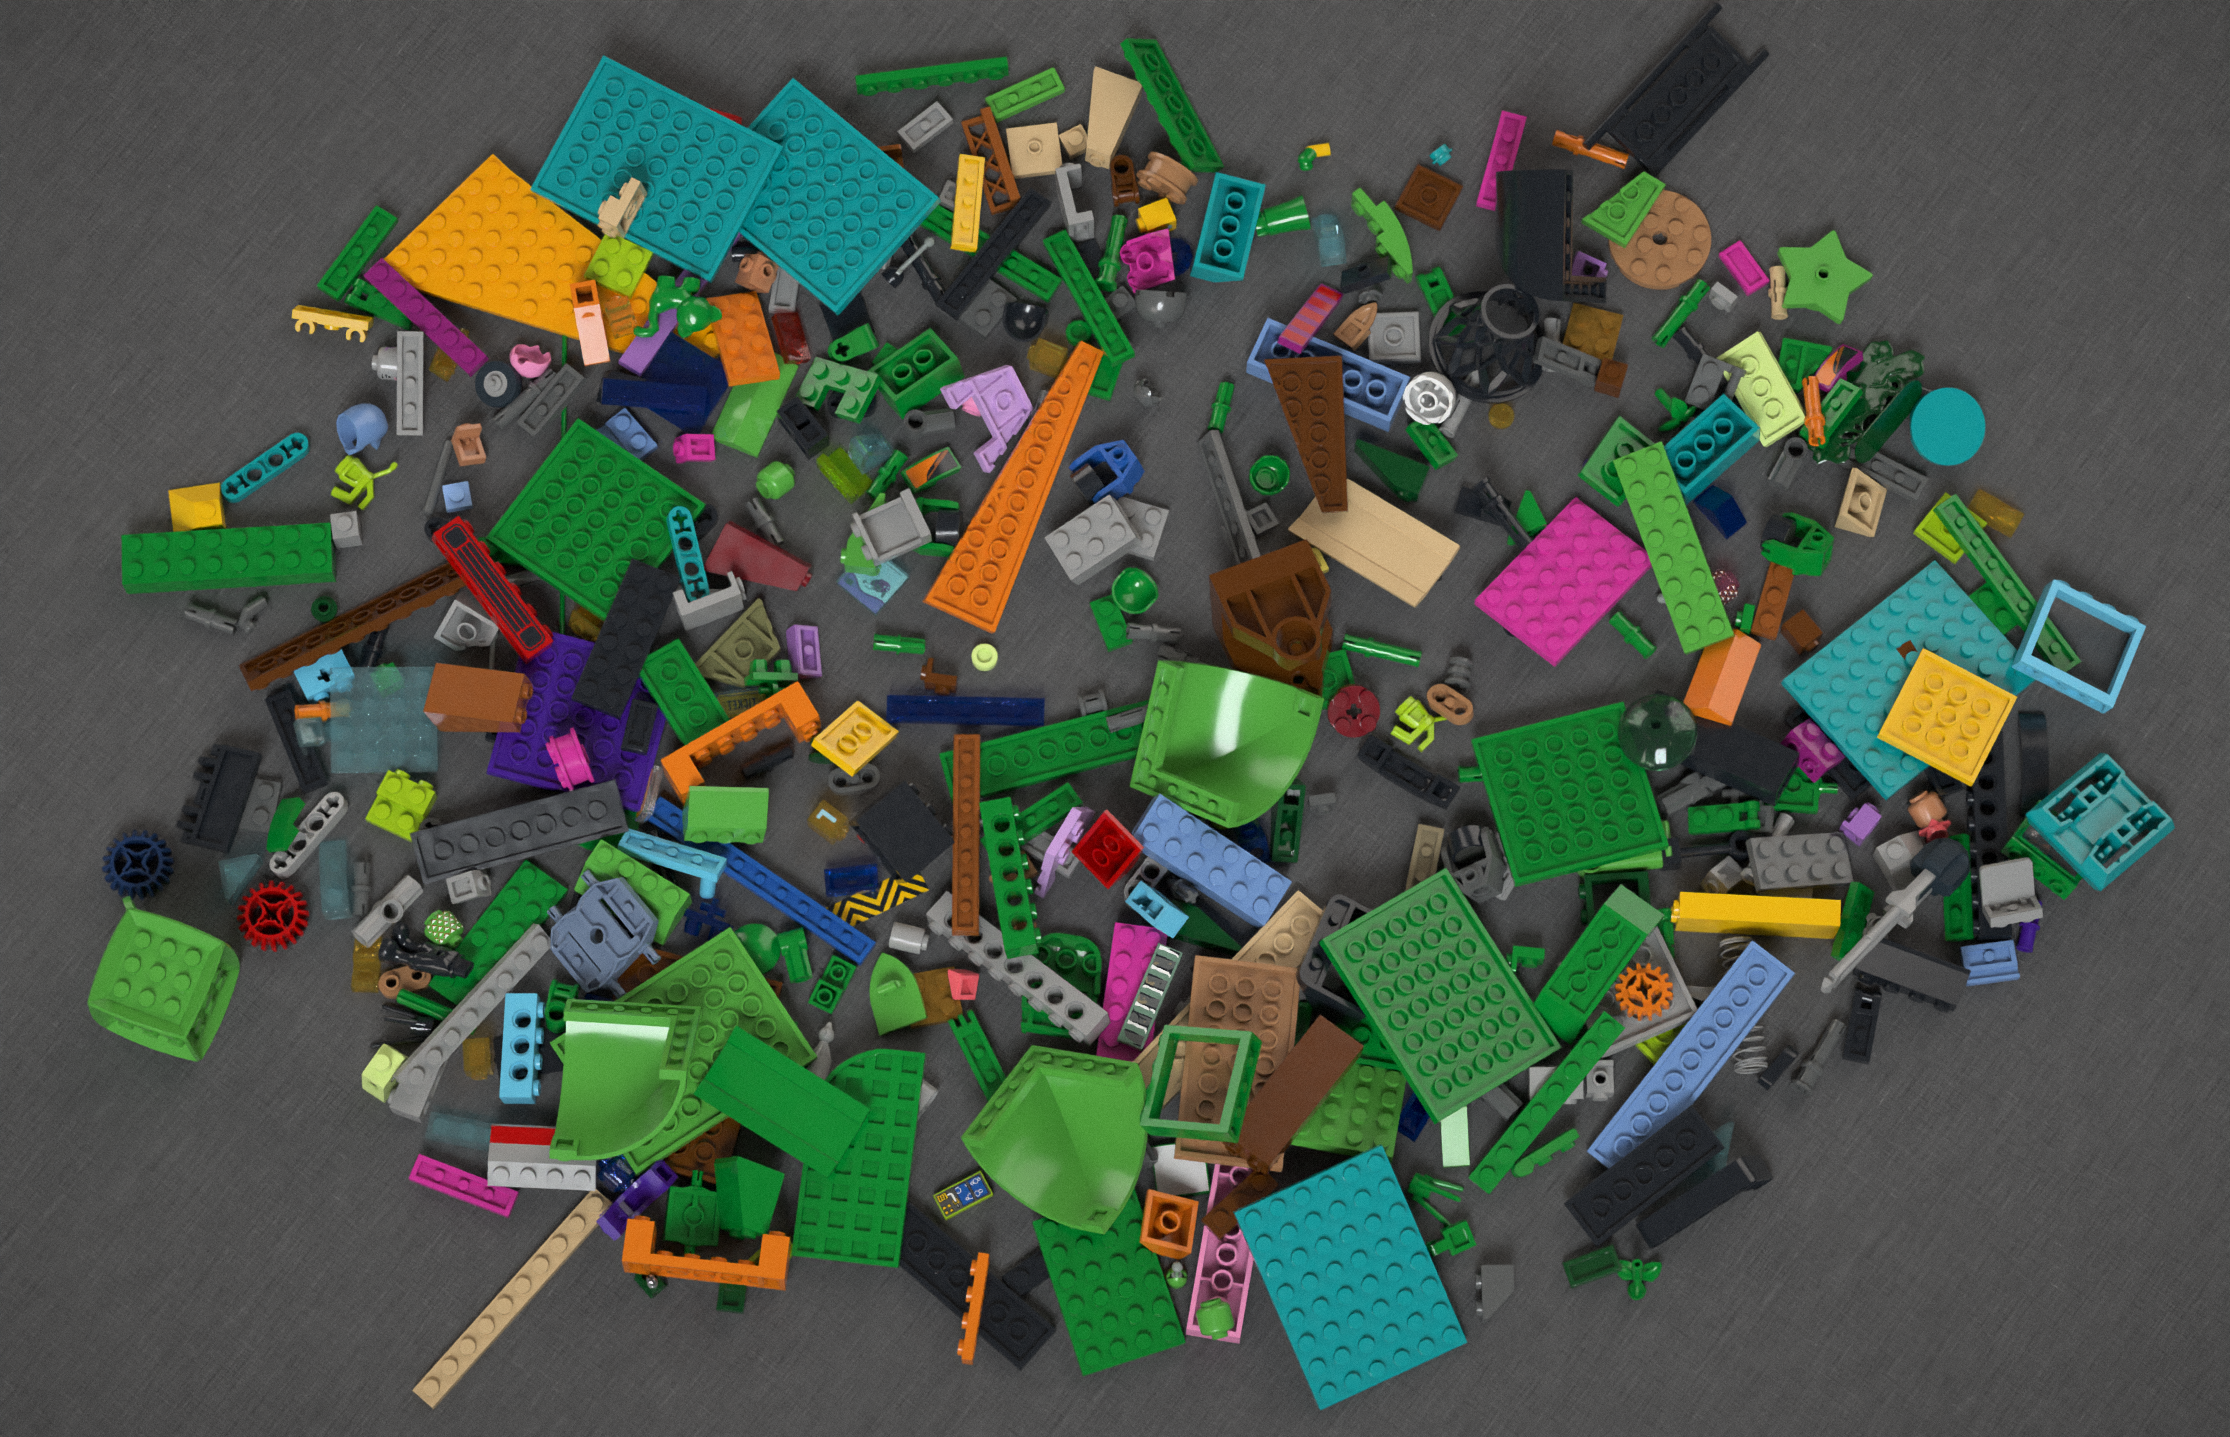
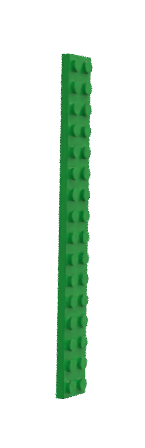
M1345 649L1329 654L1323 675L1324 690L1322 697L1324 702L1322 710L1327 709L1329 699L1332 698L1340 687L1355 684ZM1299 676L1293 679L1295 684H1301L1304 681ZM1149 700L980 743V798L1135 759L1144 723L1110 733L1105 717L1149 704ZM953 750L940 753L939 758L953 806Z

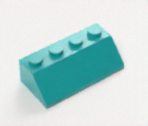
M1216 172L1192 264L1191 277L1214 283L1243 281L1265 191V184Z
M1725 394L1720 396L1664 446L1686 505L1760 441V427Z

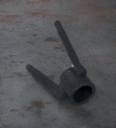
M383 1004V1009L412 1018L411 1020L385 1016L384 1020L411 1025L410 1034H415V1037L372 1043L370 1047L374 1049L380 1048L383 1044L396 1046L423 1043L425 1038H428L433 1032L434 1018Z

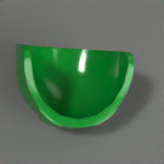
M1126 568L1113 582V600L1121 610L1127 613H1143L1158 599L1159 593L1155 581L1141 569Z

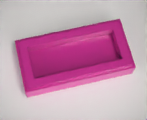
M1741 240L1719 253L1718 257L1747 296L1769 284L1770 280Z

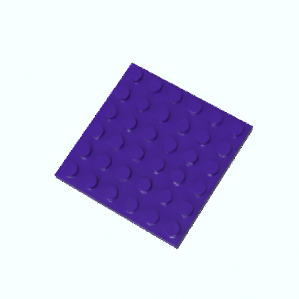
M552 632L553 644L549 649L528 664H525L520 656L518 658L515 673L525 674L533 685V695L531 699H528L526 706L527 718L525 723L522 724L520 732L497 733L487 774L559 793L569 791L568 787L563 789L554 768L559 766V764L554 765L545 743L550 742V736L553 735L556 739L570 733V728L574 727L579 741L584 745L589 757V766L595 780L593 783L587 780L574 785V790L616 779L623 808L638 812L641 809L651 769L654 767L666 718L658 707L647 756L622 751L621 745L632 699L651 703L656 702L640 677L620 720L572 701L571 697L595 643Z

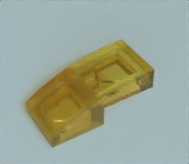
M381 936L369 948L365 947L355 938L351 982L352 992L379 993L381 961L378 958V953L382 943Z

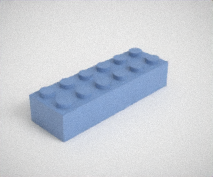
M1267 318L1247 361L1246 373L1273 384L1264 359L1342 356L1344 414L1389 432L1403 402L1405 388L1410 382L1409 376L1315 337L1299 354L1277 343L1279 336L1287 325Z
M1161 794L1153 797L1131 832L1144 847L1142 853L1181 879L1187 880L1192 886L1257 929L1265 926L1292 881Z

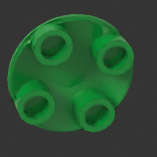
M747 924L734 932L760 972L764 974L772 971L780 957L781 951L778 937L774 931L762 924Z

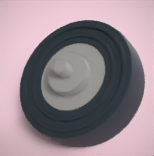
M492 361L485 364L477 373L475 379L476 393L482 402L491 407H505L515 400L521 392L522 381L520 374L510 363Z

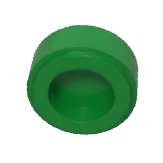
M1075 320L1067 326L1066 339L1070 345L1076 347L1080 341L1087 344L1090 342L1092 333L1085 321Z

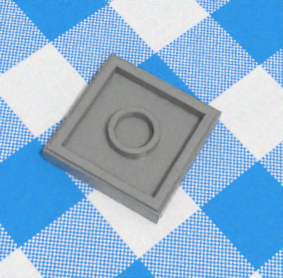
M1377 313L1369 329L1371 332L1368 336L1369 360L1378 364L1421 363L1419 313Z

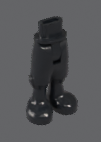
M401 921L397 922L394 926L391 939L385 938L382 941L378 953V958L383 963L408 965L412 970L441 977L449 976L450 978H455L458 976L466 979L474 968V962L466 960L465 955L448 947L428 941L420 943L413 941L410 938L409 926Z

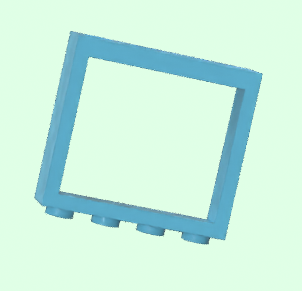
M2054 579L2044 586L2011 667L2104 714L2114 707L2146 626L2139 623L2137 618L2116 611L2114 606L2100 603L2094 600L2092 595L2086 592H2078L2071 588L2067 582ZM2055 597L2130 635L2106 693L2031 655Z

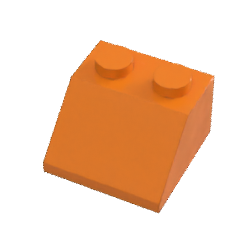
M1148 1189L1139 1242L1158 1255L1178 1260L1191 1254L1199 1201Z

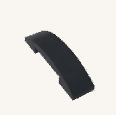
M2018 714V740H2020L2021 753L2020 816H2026L2039 800L2042 801L2049 795V753L2045 714Z
M1373 735L1369 736L1357 754L1359 760L1387 780L1440 808L1447 810L1460 790V786L1440 774L1434 775L1393 751V747Z

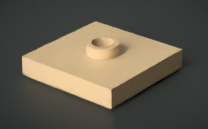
M1057 122L1006 129L1011 171L1014 179L1055 174V169L1062 165Z

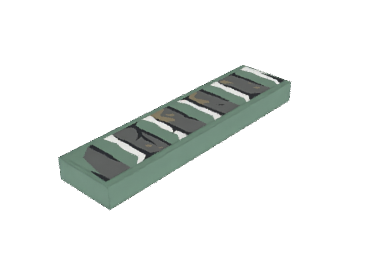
M1158 943L1117 1042L1139 1051L1143 1050L1182 959V952Z

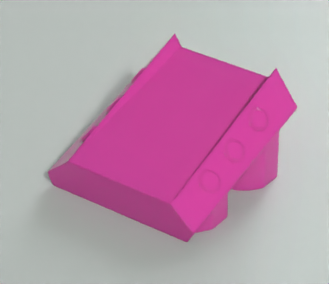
M1169 229L1152 232L1126 241L1127 244L1120 249L1121 260L1130 265L1127 280L1133 288V293H1136V290H1147L1175 280Z

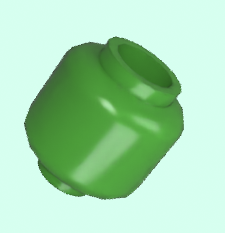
M779 461L771 462L757 474L756 487L765 498L780 499L792 490L795 485L794 470L788 464H783Z
M1221 1298L1200 1303V1308L1196 1311L1201 1334L1205 1336L1211 1335L1213 1340L1227 1337V1331L1235 1325L1229 1303L1221 1301Z

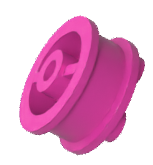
M574 727L570 728V733L556 739L553 735L550 736V742L545 744L554 765L559 764V766L554 768L563 789L568 787L569 791L574 790V785L584 781L595 782L589 766V757L584 745L580 743Z

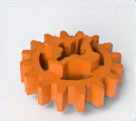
M1637 963L1636 970L1634 971L1629 967L1626 968L1627 976L1619 975V981L1622 984L1618 983L1615 985V990L1619 992L1615 994L1617 1002H1621L1619 1004L1620 1010L1628 1009L1627 1016L1629 1018L1637 1014L1638 1021H1641L1643 1016H1647L1648 1020L1652 1021V1014L1654 1013L1661 1017V1008L1668 1010L1670 1008L1668 1001L1673 1000V993L1670 992L1673 990V984L1668 982V973L1661 975V967L1659 966L1655 970H1651V963H1647L1646 968H1642ZM1636 979L1634 984L1629 986V984ZM1641 985L1644 986V989H1646V992L1648 993L1647 1000L1645 999V996L1641 991ZM1660 998L1655 1004H1653L1655 999Z

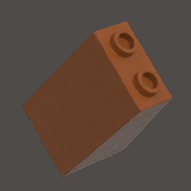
M436 663L423 712L436 728L443 732H520L521 726L527 718L526 706L528 699H531L533 695V685L523 673Z

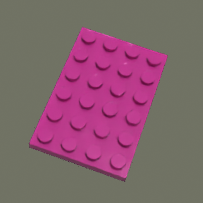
M1575 497L1475 599L1474 605L1555 667L1652 567L1647 551Z

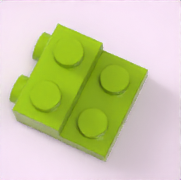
M396 769L395 772L388 770L376 792L377 797L365 819L379 828L412 842L410 833L419 830L420 824L429 815L437 795L433 791L434 787L428 782L419 780L418 783L409 780L410 775L402 770Z

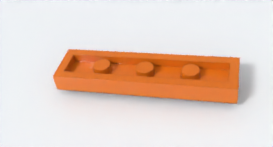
M978 1252L977 1260L972 1259L970 1275L975 1277L973 1286H968L966 1302H970L969 1313L964 1312L962 1319V1329H966L965 1339H959L957 1355L962 1356L963 1364L973 1365L990 1262V1256L987 1253Z

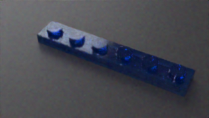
M887 695L886 722L903 724L1044 726L1045 698Z

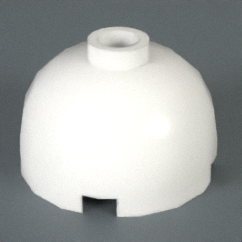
M1437 372L1421 373L1415 376L1405 388L1403 400L1405 399L1407 406L1405 409L1415 421L1424 425L1441 423L1453 411L1456 402V390L1452 382L1442 374Z

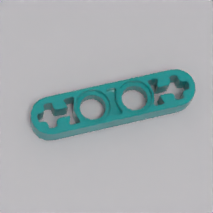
M301 433L289 435L225 479L221 485V492L225 500L230 503L242 501L303 459L310 451L307 437ZM295 441L299 444L302 443L301 450L294 448L293 443ZM286 448L287 452L290 453L291 458L288 459L285 451H283L282 449ZM273 455H281L283 462L281 465L274 467L269 464L270 458ZM258 469L262 472V476L258 481H250L248 479V474L251 470ZM240 478H244L245 483L248 485L247 488L241 483ZM233 485V487L235 488L238 487V493L236 495H234L232 492L229 493L230 486Z
M674 507L668 513L666 520L679 577L681 578L682 589L689 603L697 600V598L691 596L695 589L694 584L688 585L687 582L701 580V582L696 584L697 591L703 592L700 598L710 595L692 515L685 507ZM676 513H679L680 517H685V520L682 522L683 532L676 535L675 532L680 530L678 521H673V518L676 516ZM680 538H688L692 543V548L688 551L681 550L678 545ZM694 563L698 568L697 575H687L684 571L685 564Z

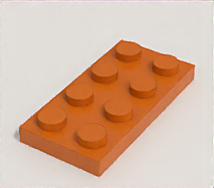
M757 292L706 298L711 305L719 308L722 313V319L711 323L729 387L778 380L780 378V371Z

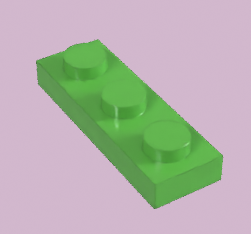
M1053 67L986 97L985 103L987 107L990 106L994 120L998 123L1064 93L1065 88Z

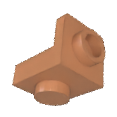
M465 423L457 426L451 442L460 466L485 463L486 455L479 437L482 430L480 423Z

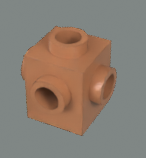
M757 251L756 254H745V257L740 262V270L735 282L752 292L769 293L771 285L776 280V272L779 266L771 261L763 252Z

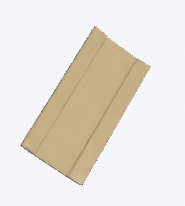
M1348 478V512L1322 513L1315 496L1302 515L1289 527L1288 532L1301 540L1307 539L1311 546L1414 608L1424 599L1460 549L1459 544Z

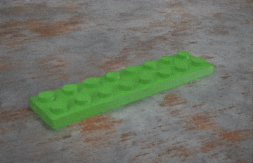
M1658 442L1613 460L1684 653L1687 655L1734 637L1735 634L1663 442Z

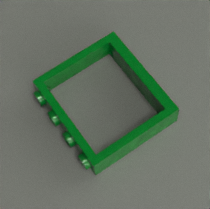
M1164 1025L1163 1033L1158 1041L1157 1057L1152 1064L1153 1073L1151 1081L1146 1088L1145 1106L1140 1113V1126L1153 1136L1238 1143L1262 1041L1251 1031ZM1179 1040L1239 1045L1220 1124L1159 1119Z

